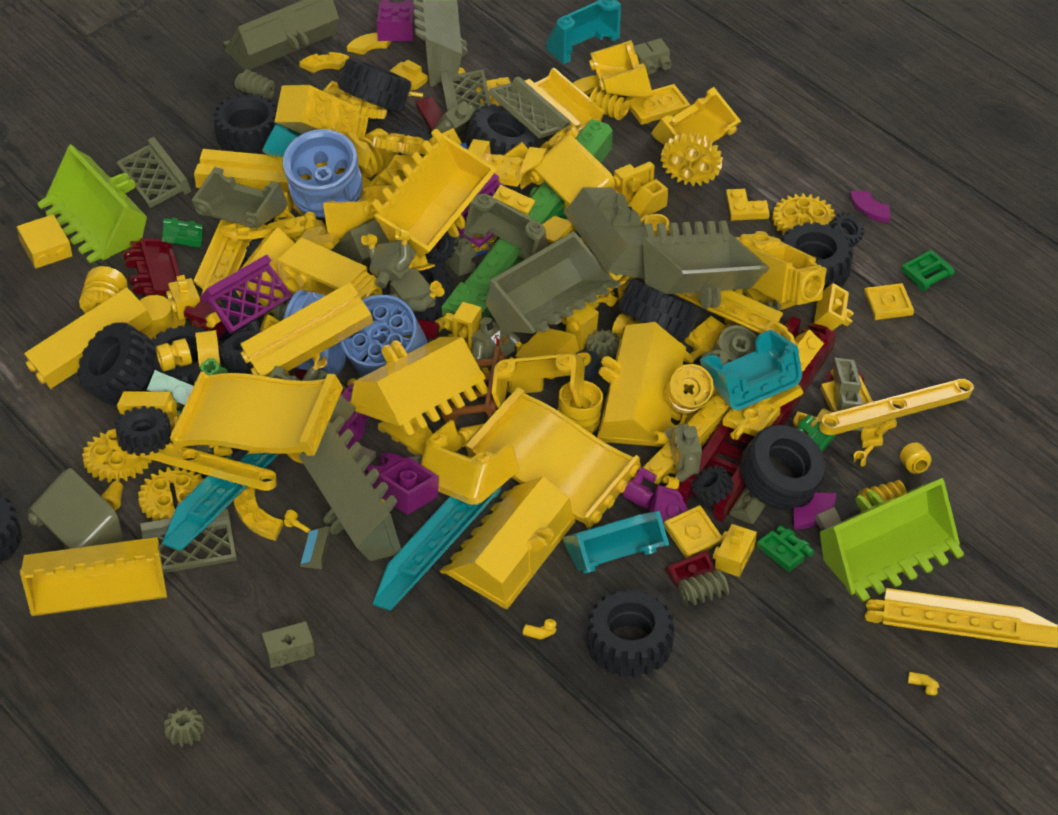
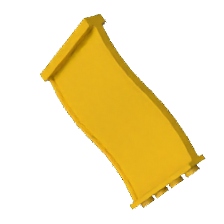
M200 372L176 426L171 433L170 439L178 451H183L185 446L214 445L260 453L288 454L305 452L307 456H315L343 387L336 374H327L326 379L295 381L253 374L221 373L206 375L205 372Z
M519 387L515 389L466 444L468 456L474 457L480 451L495 454L508 442L512 443L519 471L511 478L520 484L540 477L546 478L570 497L572 515L576 520L584 523L588 529L594 523L597 524L600 521L605 510L613 506L617 496L624 492L628 483L635 478L639 468H641L639 456L635 455V457H632L606 444L558 410L525 394V391Z

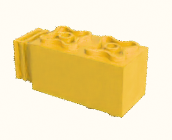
M283 85L275 123L300 134L312 130L328 129L337 131L345 136L347 132H355L359 139L365 137L369 117L360 114V108L311 85Z
M757 231L755 234H742L741 237H736L737 240L770 268L751 289H756L762 292L763 295L774 298L779 303H787L790 300L797 305L822 300L826 268L817 265L815 257L781 242L779 238L771 237L763 231Z
M302 237L277 260L279 278L293 296L298 290L328 295L349 282L352 283L361 300L375 295H382V288L375 285L377 278L367 272L366 266Z

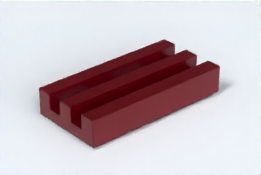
M814 323L808 324L809 329H802L803 333L807 330L812 331L822 342L832 333L828 327Z

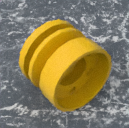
M380 128L358 139L359 142H367L371 150L368 167L360 168V172L368 178L387 168L393 157L398 155V153L384 151L380 147L372 145L373 135H388L386 131Z
M99 266L91 269L86 276L79 299L81 309L84 313H87L128 286L127 279L121 272L110 267Z
M695 364L683 365L676 369L667 381L664 390L665 400L676 412L693 414L700 410L712 396L714 389L713 379L702 366ZM689 388L691 392L684 394L683 391Z
M584 381L582 407H577L570 382H568L559 391L558 411L592 434L600 425L603 393L595 384Z

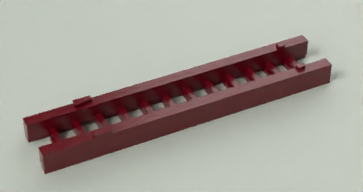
M791 316L785 327L788 328V332L794 336L795 340V336L800 330L801 319ZM831 331L832 333L823 341L822 347L802 372V378L798 385L802 388L804 394L835 346L836 332ZM803 395L781 406L780 415L771 426L785 425ZM723 421L703 449L699 474L701 475L702 470L705 469L707 471L708 467L712 466L714 468L715 465H718V467L722 466L725 468L727 473L732 476L734 488L730 490L731 494H726L727 498L725 500L720 499L718 504L714 502L713 515L720 522L725 520L746 485L741 477L740 465L738 466L717 456L722 454L740 462L744 450L727 444V440L747 447L754 438L742 433L738 440L733 439L731 433L735 429L724 426ZM693 474L683 481L677 489L682 495V500L685 504L691 496L696 497L692 491L691 484H694L692 481L697 479V474Z

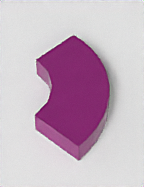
M870 191L850 192L851 202L858 211L860 210L867 214V217L872 220L884 223L890 222L889 205L877 202L871 197Z
M815 492L809 504L794 508V529H806L818 525L814 516L835 506L836 493Z

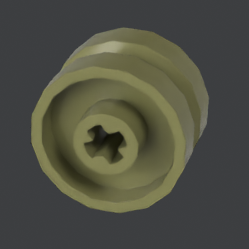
M729 326L722 331L711 351H725L728 354L729 363L755 352V341L758 336L744 326Z

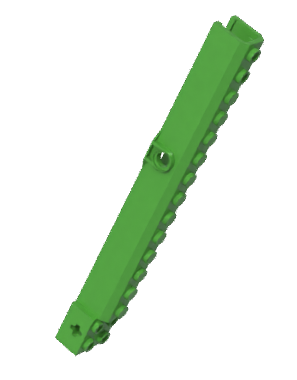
M591 119L585 124L575 139L602 163L612 149L613 130L609 124ZM544 181L538 187H534L530 193L529 198L535 200V204L528 217L542 224L556 204L565 201ZM499 237L465 283L460 282L443 304L442 317L446 313L455 315L461 303L465 302L481 307L482 319L486 317L492 318L493 316L486 305L490 288L489 281L524 261V258L519 257L522 249Z

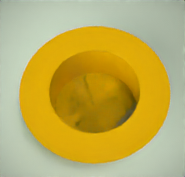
M151 295L139 300L146 307L153 323L140 331L150 339L156 338L158 333L161 331L165 332L168 328L172 327L174 329L181 325L185 326L186 318L179 320L177 314L172 313L171 303L167 298Z

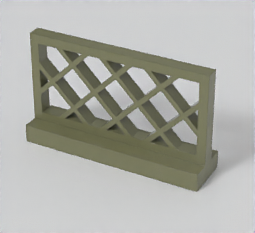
M484 69L448 76L447 71L440 73L447 111L463 101L475 106L477 109L485 105H491ZM481 76L478 81L472 80L475 77ZM460 80L463 81V82H462L461 84H459V85L456 84V83H453V82H455V81H460ZM468 83L473 85L471 88L465 87ZM478 87L483 89L480 93L475 91ZM460 91L465 92L462 96L457 95ZM470 95L475 96L472 100L467 99ZM480 99L485 100L482 104L477 103Z
M515 77L510 84L490 88L488 91L491 97L538 138L556 134L559 130L566 128L571 122L520 77Z
M155 137L148 139L149 145L117 161L121 171L127 173L130 177L129 180L132 179L136 183V191L149 208L181 191L185 195L192 192L187 178ZM148 152L150 153L149 158H141ZM128 163H134L132 167H124ZM139 163L146 164L144 168H137ZM158 164L157 169H150V165ZM134 173H142L140 178L133 177ZM147 174H154L152 179L145 178ZM159 174L166 175L165 180L157 179ZM143 183L150 184L148 188H141ZM155 184L162 185L161 189L153 188ZM167 185L175 186L171 190H165ZM151 194H158L156 198L149 200Z
M224 509L202 531L206 536L201 542L195 539L190 542L197 546L191 554L183 549L181 551L174 549L169 558L161 554V559L165 561L162 565L163 573L236 561L228 509ZM172 518L140 523L143 539L158 537V540L163 542ZM227 528V533L222 539L214 535L217 529ZM209 538L219 542L213 550L204 545ZM162 544L159 546V547H160V552H161V551L164 549V547H165V546L162 545ZM224 545L230 549L231 554L222 556L217 551ZM200 549L209 553L206 559H198L195 555ZM178 553L187 557L183 563L173 561Z

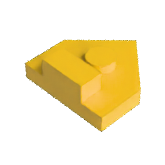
M410 60L404 63L400 62L390 70V72L411 81L410 90H417L429 81L428 76L422 73L421 66Z

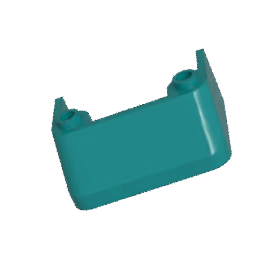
M660 511L635 515L562 537L574 565L578 571H583V574L595 571V566L638 552H644V555L657 552V547L669 545Z

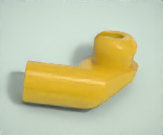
M547 619L544 622V626L541 627L526 624L523 635L539 640L545 639L555 634L557 623L553 619Z
M909 672L908 684L926 686L925 693L927 695L936 696L938 694L939 683L926 674Z

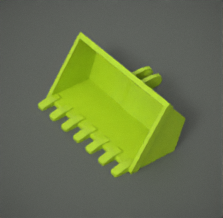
M71 144L67 148L46 198L38 202L40 209L49 205L53 206L46 211L47 216L61 214L57 218L60 226L67 222L69 223L68 226L62 229L66 236L75 231L78 233L70 239L73 245L82 241L86 242L78 248L81 254L93 249L94 252L87 257L89 263L99 259L106 260L110 256L130 248L131 241H139L143 237L147 216L125 194L136 186L132 179L129 180L130 177L127 173H122L112 178L109 177L90 156L77 150Z
M943 478L926 483L885 501L875 491L870 490L867 492L869 502L862 495L855 498L858 507L862 510L860 514L820 531L824 562L845 585L851 595L856 594L862 602L870 600V596L865 590L868 587H872L878 595L886 592L885 587L881 583L883 580L887 579L895 588L901 586L902 582L897 576L898 573L903 572L909 580L916 579L917 573L913 566L919 565L925 573H929L933 570L932 565L928 561L929 559L934 557L941 566L948 564V559L944 552L949 550L957 559L964 555L959 546L960 542Z

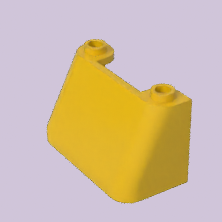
M631 40L590 53L592 60H589L591 70L596 71L601 91L605 90L606 94L643 99L653 97L644 63L639 64Z
M715 87L706 92L705 98L697 99L693 105L675 116L667 115L663 117L651 134L663 145L668 143L669 138L674 139L675 135L681 137L682 132L686 136L689 135V132L693 136L699 133V138L706 136L707 142L713 140L714 143L727 134L730 136L735 133L741 120Z
M571 135L561 139L544 155L542 162L529 171V178L532 183L540 185L545 181L565 201L564 211L566 207L571 205L583 188H615L612 174Z
M395 186L363 187V191H366L365 196L358 199L359 201L324 202L323 208L328 234L337 233L338 238L342 239L349 230L375 219L374 215L376 212L371 203L374 199H377L383 205L386 200L382 195V190L387 187L393 193L396 190Z

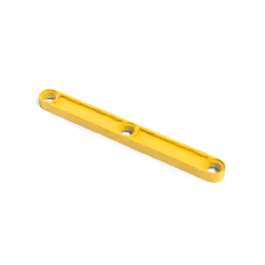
M958 379L826 414L820 421L819 429L826 435H836L965 400L970 397L974 386L966 379ZM959 387H963L967 389V391H963ZM893 404L899 405L902 409L894 407ZM825 423H831L834 427H829Z
M116 429L106 432V445L111 449L122 451L121 447L118 446L117 440H111L117 438ZM169 443V445L165 444L166 448L163 450L159 448L158 453L154 454L152 451L150 455L145 456V453H141L140 456L259 490L269 491L277 485L276 473L271 470L184 447L183 451H178L172 443ZM188 458H195L194 460L190 461L186 460ZM271 479V481L264 482L262 480Z

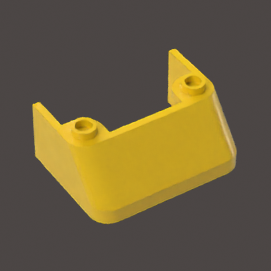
M578 354L501 360L495 365L492 384V395L496 406L499 408L505 402L507 381L571 376L570 387L577 407H582L585 363L582 356Z
M453 420L448 421L427 439L420 464L439 476L438 492L470 505L482 503L519 471L514 448L510 442L495 454L480 451L471 459L454 453L461 448Z

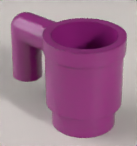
M641 467L635 478L626 486L623 497L647 509L650 507L651 499L654 498L655 493L651 492L650 488L641 483L644 478L653 483L657 475Z

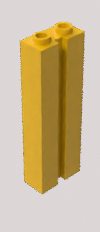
M203 149L200 163L197 164L194 172L196 188H200L214 167L223 169L224 172L222 174L226 178L234 177L236 184L263 190L265 186H268L273 181L280 184L283 192L290 193L283 167V157ZM305 174L300 178L310 180V175Z
M349 282L241 343L243 351L240 354L246 364L250 362L253 366L250 369L253 375L269 377L275 366L284 369L286 373L374 323L373 318L356 289Z
M126 287L25 352L24 354L28 360L25 364L32 373L36 372L35 376L41 384L45 383L49 389H52L78 372L80 367L79 360L83 356L84 348H87L90 339H93L98 331H102L103 327L112 323L124 322L141 331L153 323L146 307Z

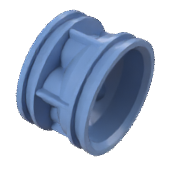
M312 130L298 136L287 147L283 157V167L288 180L291 198L299 210L304 213L313 212L316 214V217L325 218L324 202L358 201L362 193L363 182L358 167L356 149L349 138L333 130ZM328 162L326 166L319 168L316 166L318 163ZM346 168L343 173L335 174L337 169ZM309 174L312 176V179L304 180L300 177Z

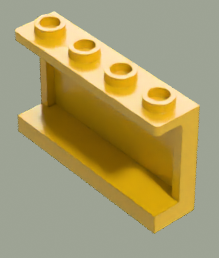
M552 68L548 77L534 83L530 79L525 80L529 86L571 121L569 126L571 124L574 125L579 132L591 119L601 122L605 111L557 69Z
M276 227L266 235L242 268L268 255L272 260L269 264L279 276L277 260L295 243L281 229ZM267 271L262 273L261 280L271 282V277ZM248 281L247 289L256 291L257 283ZM261 285L260 292L269 295L270 287ZM274 289L273 296L284 297L280 290ZM259 297V303L267 307L269 300ZM275 308L265 313L264 316H266L270 312L273 314Z

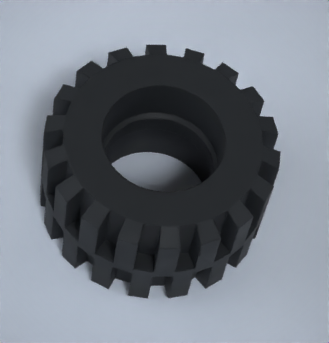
M249 330L240 332L224 341L221 345L220 353L228 373L252 374L250 369L253 366L250 362L246 364L240 354L243 351L241 343L262 331Z

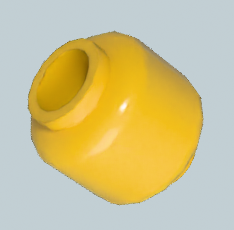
M910 443L902 449L900 460L910 473L920 474L930 466L931 455L922 444Z

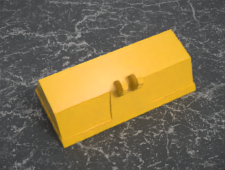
M434 129L431 133L436 142L433 146L427 140L422 143V148L426 155L423 158L418 152H414L412 155L416 165L415 168L412 170L409 164L402 166V171L406 176L404 181L396 175L392 178V183L396 190L393 193L387 187L382 190V195L386 202L382 205L379 200L374 199L371 203L376 212L374 217L380 224L389 242L401 241L395 239L394 233L396 229L408 230L411 236L407 243L416 251V255L420 259L431 251L446 231L454 238L459 235L457 227L464 229L466 225L461 213L497 171L491 164L447 136L442 135L438 129Z
M656 322L626 325L622 339L619 342L616 359L614 360L606 356L601 361L603 367L599 369V374L610 383L597 438L605 443L664 447L665 445L653 443L657 441L658 437L652 436V433L654 431L665 432L666 429L675 426L670 422L671 417L677 421L681 420L682 414L673 410L665 400L664 390L667 381L676 369L683 366V361L691 364L694 358L686 351V347L682 343L678 342Z
M439 337L410 353H406L401 343L395 340L391 343V347L385 345L381 349L387 364L354 381L352 398L349 403L356 408V412L400 426L405 434L410 436L415 433L409 422L411 419L414 420L420 429L427 427V423L422 413L426 412L432 422H436L440 417L434 408L438 405L442 412L448 415L452 413V409L447 402L448 399L451 398L456 407L461 408L465 403L459 393L463 392L468 400L472 402L477 399L472 386L475 385L482 395L487 393L488 388L484 382L486 377L480 370L463 337Z
M544 477L514 486L511 490L505 491L500 496L503 501L491 507L493 513L482 518L481 523L483 525L473 529L470 533L473 538L465 540L460 545L463 550L454 553L450 558L453 562L443 566L440 572L449 575L499 606L508 609L562 540V537L565 536L575 523L570 497Z
M158 537L24 555L22 569H20L31 616L167 598Z

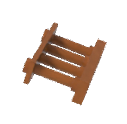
M500 346L495 347L494 358L475 360L479 368L492 366L491 373H484L486 377L484 382L489 381L487 393L482 395L478 389L473 390L477 398L486 397L485 404L457 408L450 398L447 402L452 409V413L445 415L441 410L445 423L453 420L456 426L457 417L460 415L486 412L490 418L498 410L492 395L494 368L498 362L507 359L506 355L502 353ZM463 392L459 393L462 400L468 399Z

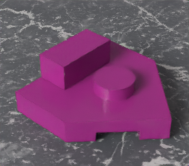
M658 485L655 490V496L651 499L649 512L660 511L664 524V521L689 509L682 500L683 497L679 491Z

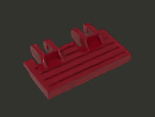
M140 238L139 241H131V249L124 250L122 254L126 267L137 268L138 275H133L129 279L131 285H133V293L144 294V296H167L166 292L169 291L168 283L176 282V276H180L171 243L155 238Z

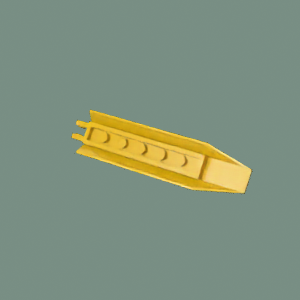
M220 220L195 276L194 283L203 289V292L210 286L237 272L241 267L246 255L247 245L250 246L249 242L252 239H233L220 234L219 227L233 222Z
M721 290L720 306L717 308H712L711 306L705 309L726 320L744 326L759 335L770 329L781 336L788 332V328L779 323L783 315L782 312L733 290ZM700 292L674 294L703 308L700 303Z
M886 588L885 601L871 599L866 602V607L869 611L865 613V618L868 622H882L884 625L1016 644L1058 648V625L1023 607Z

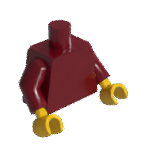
M236 291L238 295L241 297L242 292ZM201 300L196 307L186 306L184 309V317L190 319L191 326H195L197 329L201 327L206 331L216 330L217 339L227 329L208 302L204 304Z

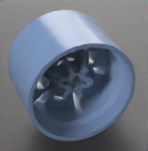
M375 295L363 299L362 301L370 311L374 323L340 341L344 352L360 377L387 364L381 349L385 345L391 347V343L395 340L401 343L406 353H410L427 344L426 336L411 308L401 299L390 295ZM412 335L411 339L402 336ZM369 354L365 362H362L361 360Z

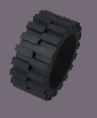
M240 93L238 94L239 97L232 95L229 96L228 101L226 99L222 100L221 105L218 104L213 112L217 143L220 144L223 150L227 148V151L255 152V154H261L260 150L265 146L273 128L277 124L275 123L277 112L275 102H271L268 97L263 99L261 94L254 96L253 93H248V96ZM244 123L258 124V126L251 128L236 127Z

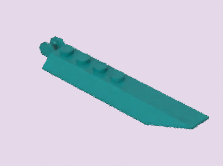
M246 454L239 462L265 469L279 454ZM232 456L226 457L227 459L233 460ZM208 475L177 506L162 545L179 551L184 549L247 486Z
M501 487L482 503L470 505L449 497L388 563L373 605L391 611L488 503L498 495Z

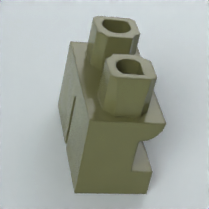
M661 38L649 41L647 44L642 43L634 46L639 64L644 63L648 75L655 73L656 68L662 67L664 70L671 68L670 50Z
M459 234L457 240H454L457 243V246L453 247L456 250L455 253L451 252L452 257L444 261L457 276L475 270V264L471 261V258L477 253L472 248V242Z

